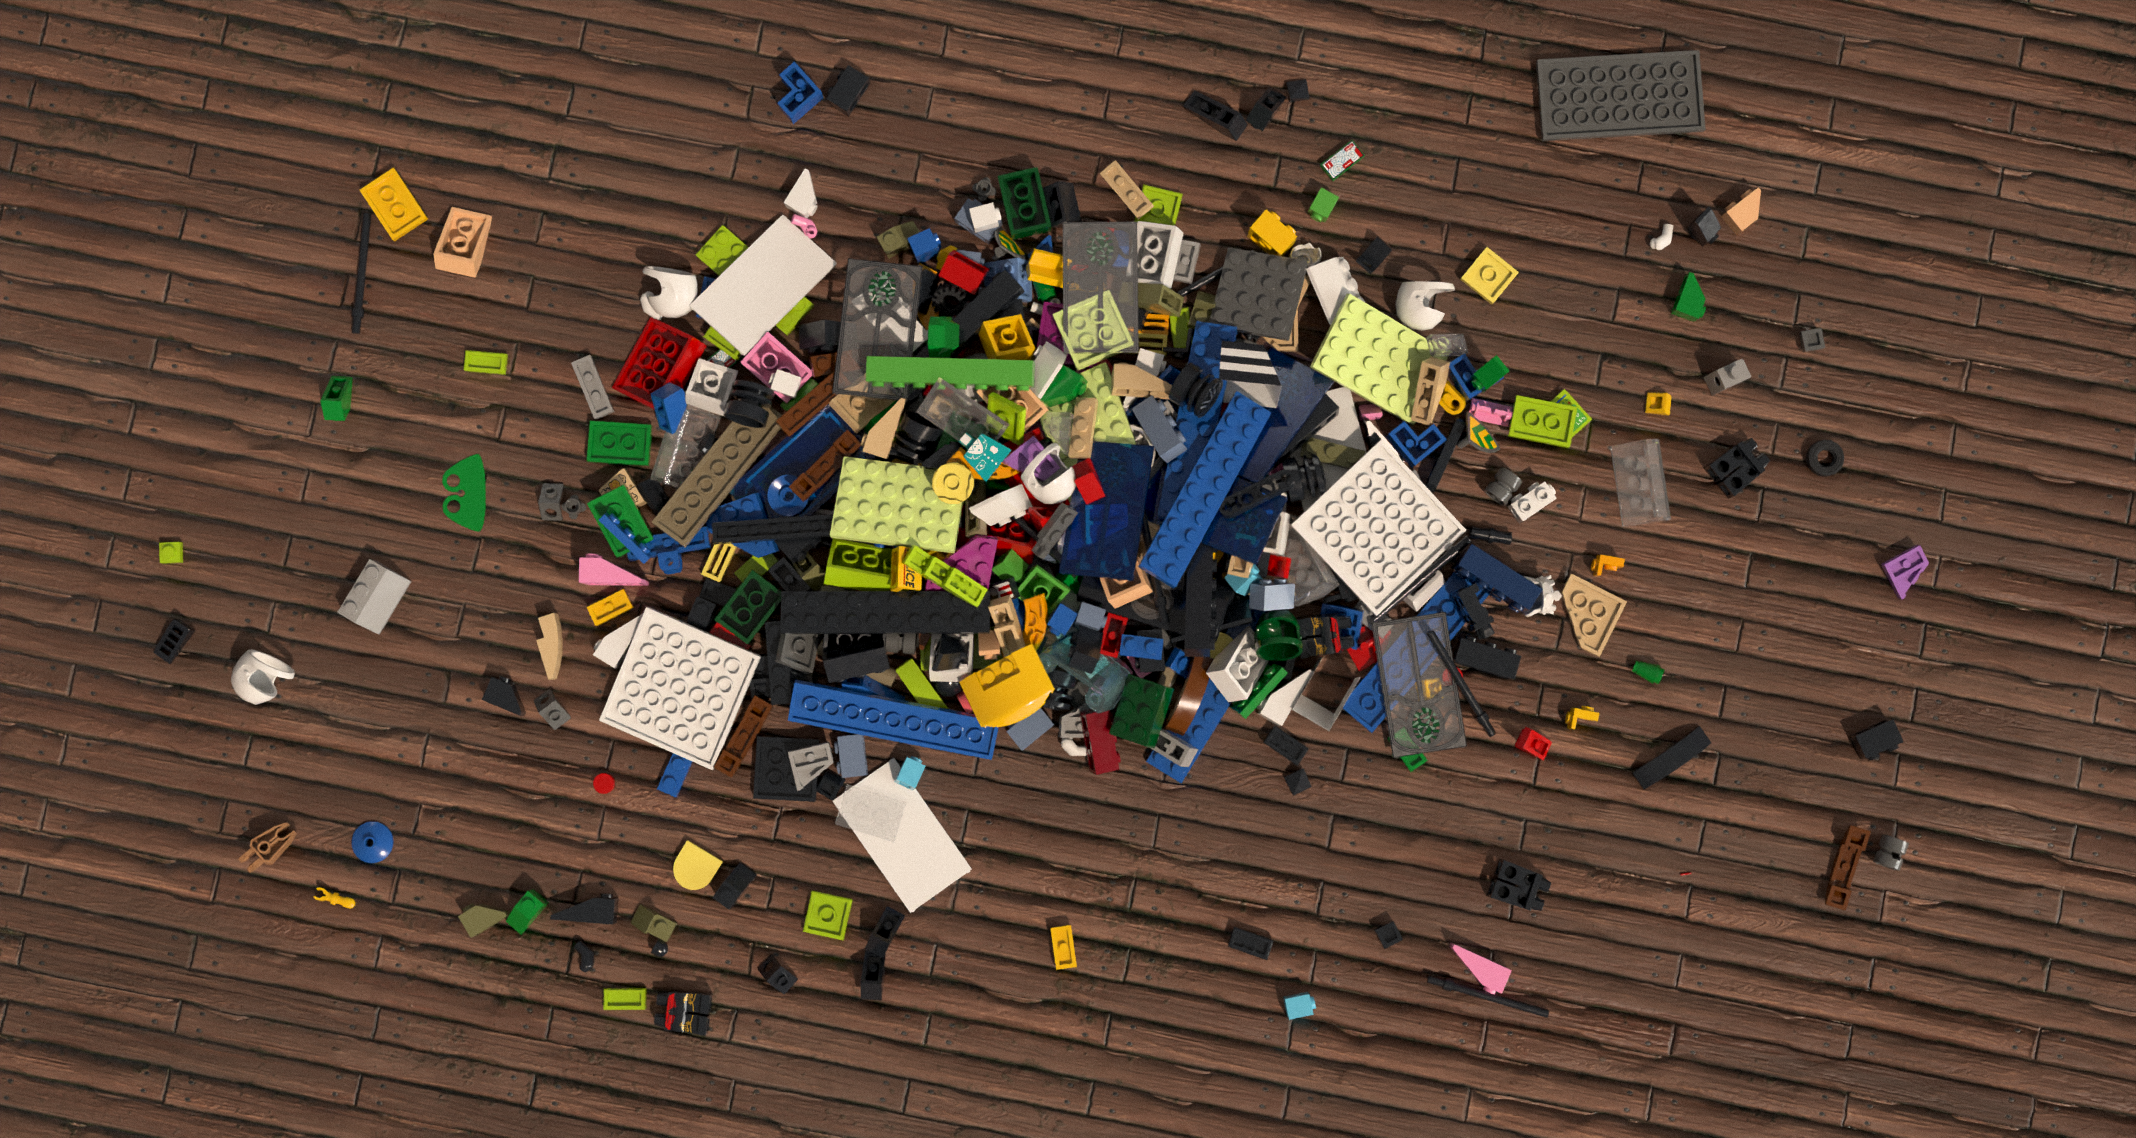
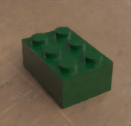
M1038 167L999 175L998 182L1011 239L1015 240L1050 232L1051 223Z
M751 569L714 617V620L743 642L749 644L781 602V592L783 591Z
M1128 674L1109 734L1145 747L1155 748L1174 689Z

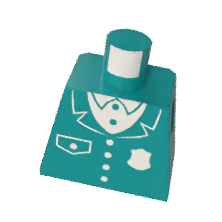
M966 432L958 441L968 449L963 457L985 481L990 478L1011 452L1008 447L982 433L975 439Z

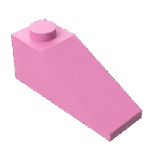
M1453 943L1450 944L1449 947L1475 979L1484 985L1483 990L1494 995L1496 991L1502 994L1512 970Z

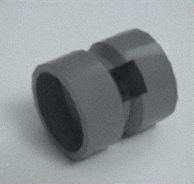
M1501 467L1494 476L1495 482H1490L1484 492L1495 502L1506 506L1513 497L1511 493L1516 492L1523 482L1513 472Z
M887 634V652L898 653L899 650H902L903 654L915 655L917 634Z
M1882 834L1879 842L1881 849L1876 851L1873 862L1886 868L1900 871L1903 863L1901 856L1906 854L1909 843Z

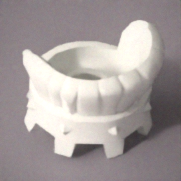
M1551 575L1541 576L1536 579L1523 576L1543 589L1531 609L1523 612V615L1529 617L1536 613L1544 615L1546 613L1554 614L1556 605H1553V601H1559L1562 595L1558 590L1554 591L1552 587L1555 585L1554 580H1548L1552 578Z

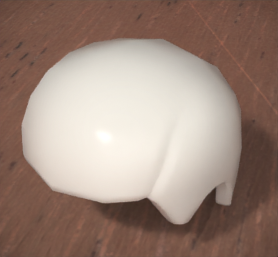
M1311 243L1295 246L1289 255V258L1306 260L1308 262L1307 268L1319 264L1322 257L1320 248H1314Z

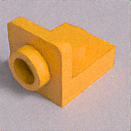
M1601 554L1597 555L1596 559H1593L1591 563L1593 576H1601L1603 566H1605V570L1617 571V568L1624 567L1625 559Z

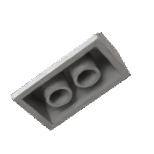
M369 559L337 613L366 629L380 634L412 581L380 562Z

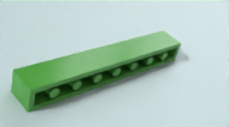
M867 356L866 382L872 383V387H884V384H892L894 388H905V384H913V388H925V385H933L935 389H946V385L954 386V389L960 390L967 389V386H975V390H987L988 386L996 387L995 390L1007 391L1008 387H1016V391H1029V388H1034L1035 362L1033 360Z

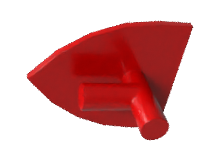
M1363 626L1361 627L1358 649H1346L1359 672L1378 660L1374 632ZM1390 630L1383 639L1379 637L1382 654L1389 642Z

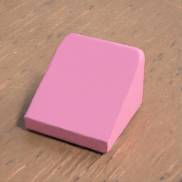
M1375 404L1360 405L1358 407L1359 419L1361 421L1362 417L1365 416L1369 420H1377L1383 416L1381 408Z

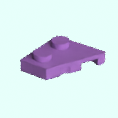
M1032 436L1005 458L1002 463L1023 473L1031 461L1044 448ZM1048 454L1036 467L1034 476L1037 480L1044 482L1060 467Z
M1915 545L1881 564L1898 599L1902 600L1906 597L1905 593L1911 584H1915L1919 574L1925 570L1929 562L1921 546Z

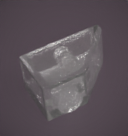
M1047 412L1046 418L1043 420V430L1054 443L1060 446L1062 453L1070 458L1068 454L1074 415L1071 412Z

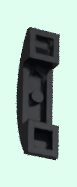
M1698 726L1683 736L1680 741L1631 773L1644 790L1687 763L1708 747L1711 741L1702 728Z

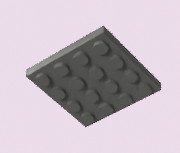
M1228 247L1215 297L1216 305L1212 309L1209 323L1237 327V332L1289 341L1308 262L1306 260Z

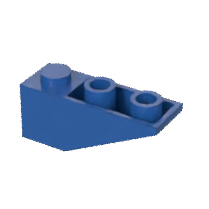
M867 675L860 678L852 677L842 681V689L905 701L904 696Z

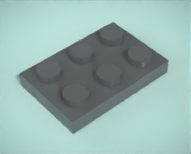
M781 634L775 662L806 674L813 673L820 634Z

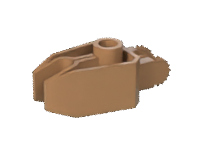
M288 823L274 826L251 839V848L238 859L243 863L255 853L260 857L247 868L249 873L256 870L263 863L272 865L291 845L297 834L295 831H292L284 838H279L290 826Z

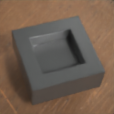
M1822 328L1799 332L1803 353L1825 348Z

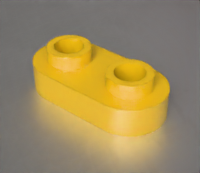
M1447 380L1439 404L1449 414L1457 415L1464 410L1466 401ZM1453 400H1457L1459 406H1454Z

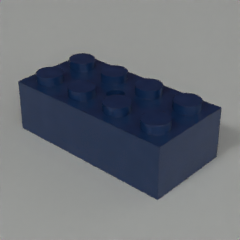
M1473 544L1463 549L1452 566L1456 570L1455 574L1464 580L1467 577L1473 581L1472 584L1476 583L1481 591L1485 589L1490 592V597L1498 602L1502 600L1507 603V608L1515 613L1529 611L1543 590Z

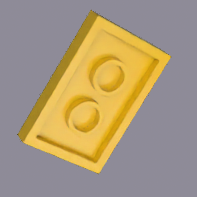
M395 168L390 169L360 189V192L393 241L398 240L428 220V217Z

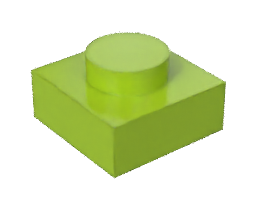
M183 542L159 543L160 563H183Z

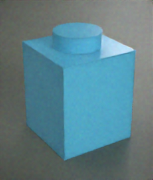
M1254 564L1249 578L1230 574L1224 577L1236 593L1245 597L1250 593V583H1259V579H1262L1258 574L1260 570Z
M913 756L911 758L906 757L894 782L913 791L925 769L922 760Z
M1308 992L1283 997L1289 1020L1314 1015L1313 1009H1316L1313 996L1310 997Z

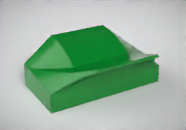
M930 317L928 324L929 358H951V353L959 347V324L952 321L951 317Z

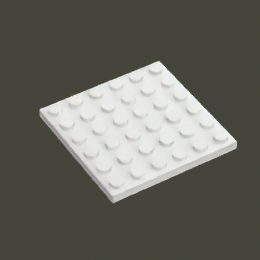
M1382 439L1291 524L1293 529L1375 616L1385 609L1466 531L1459 521Z
M646 607L599 721L713 770L761 655L651 607Z

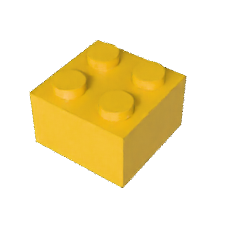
M1265 210L1250 227L1247 237L1265 253L1283 257L1294 245L1297 238L1295 235L1296 231L1291 226H1285L1279 221L1280 217L1275 212Z
M1021 314L982 323L978 336L988 359L1031 360L1035 346Z

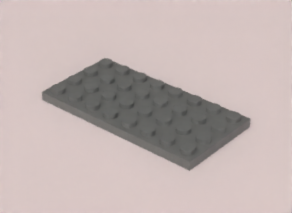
M1699 50L1538 59L1536 61L1542 141L1704 132L1706 130Z

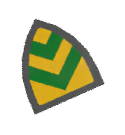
M1003 227L995 230V238L999 247L995 248V254L992 256L994 261H1000L1007 253L1017 258L1028 259V255L1011 239V236Z
M1467 411V436L1457 442L1458 447L1462 449L1466 445L1471 444L1473 447L1486 453L1499 451L1500 447L1490 431L1480 420Z

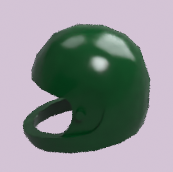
M1288 609L1269 610L1261 614L1255 626L1254 634L1255 651L1259 658L1269 661H1285L1293 659L1302 653L1303 643L1300 641L1302 640V635L1299 634L1300 625Z

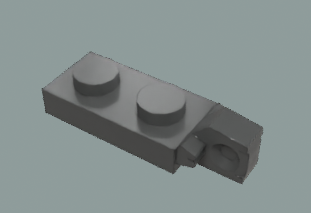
M1061 503L1037 535L1039 539L1031 551L1039 558L1044 559L1050 553V549L1059 541L1067 527L1073 522L1078 512L1074 508Z

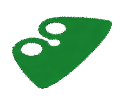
M475 454L456 463L444 473L442 482L445 489L450 492L464 490L465 495L463 497L458 495L448 496L443 502V512L457 524L479 532L483 527L485 518L486 483L482 458L479 454ZM452 474H456L460 478V483L456 487H450L447 484V478ZM451 500H456L460 503V509L456 513L449 512L447 508Z

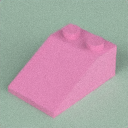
M769 332L762 337L740 362L768 388L772 386L769 385L771 374H776L777 369L802 378L798 391L812 376L811 369ZM774 391L786 403L792 399V397Z
M586 554V558H579V583L585 585L649 586V581L610 561L602 559V556H598V554Z

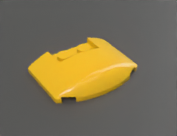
M1033 644L1011 653L959 682L980 726L985 728L986 726H1008L1024 720L1040 709L1046 703L1045 701L1050 692L1053 693L1055 690Z

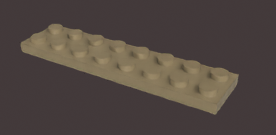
M763 408L769 412L765 428L748 427L732 421L654 518L652 523L686 548L781 429L775 421L782 414L774 408Z

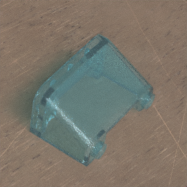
M1073 632L1062 635L1038 655L1047 673L1052 672L1059 665L1090 687L1085 696V701L1098 714L1114 709L1121 698L1128 674H1130L1125 667L1103 654H1100L1092 674L1068 666L1070 657H1067L1070 645H1072L1069 641Z

